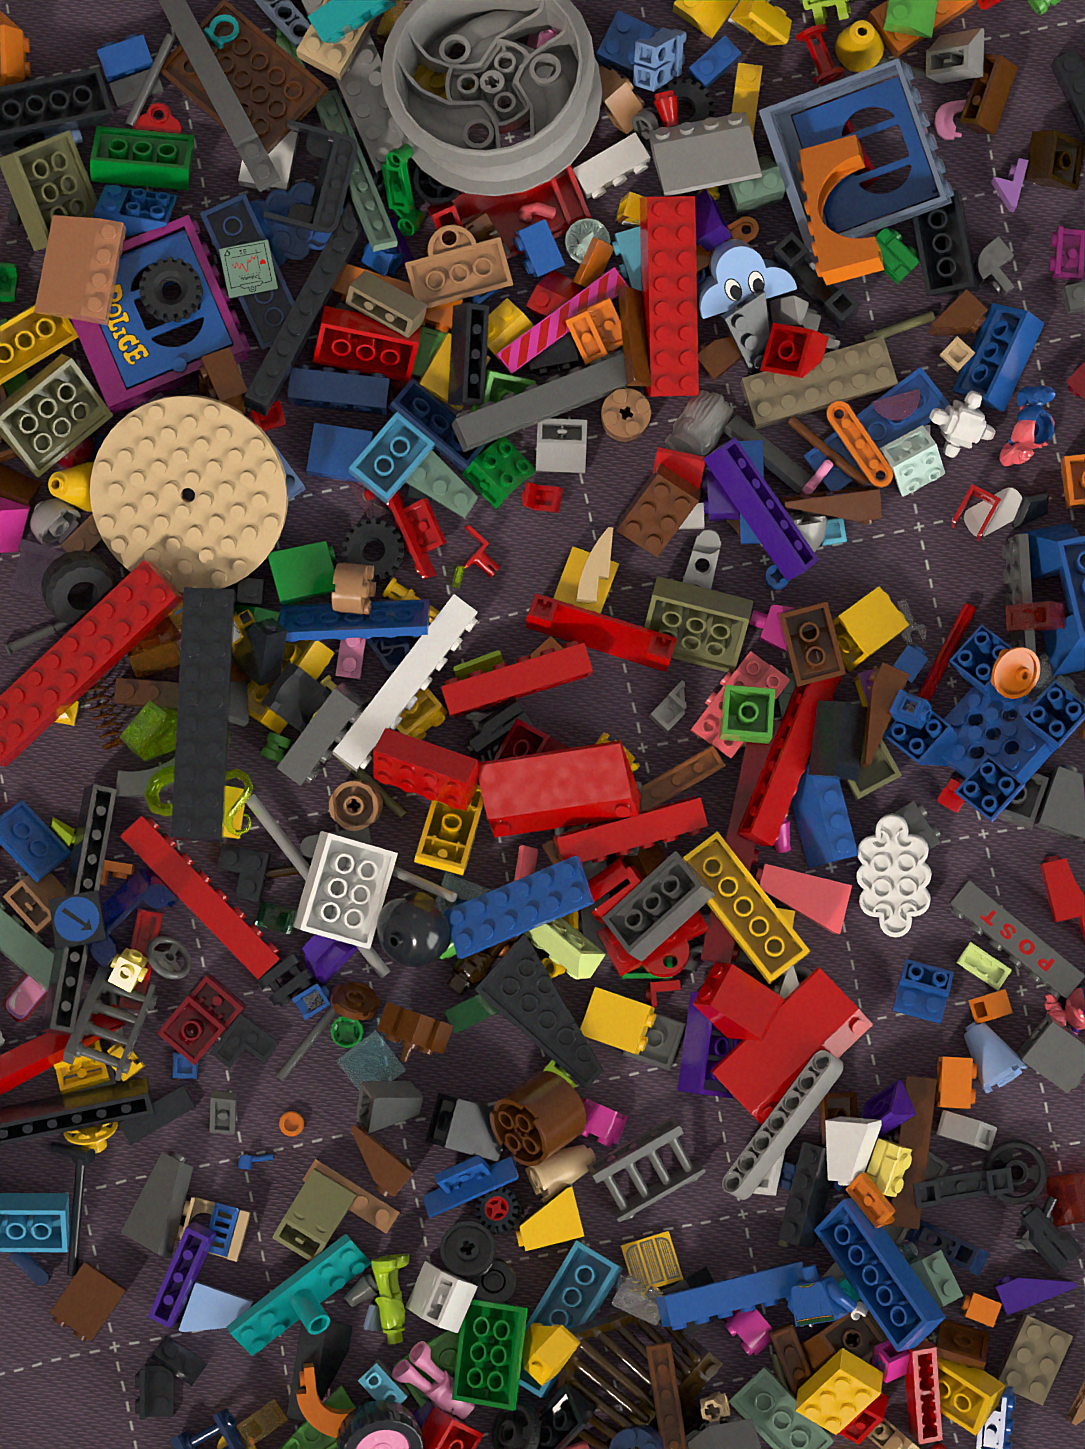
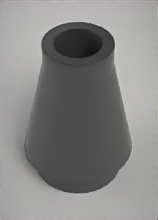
M372 1272L367 1275L363 1274L352 1289L344 1295L350 1306L355 1307L357 1304L379 1294L374 1274Z

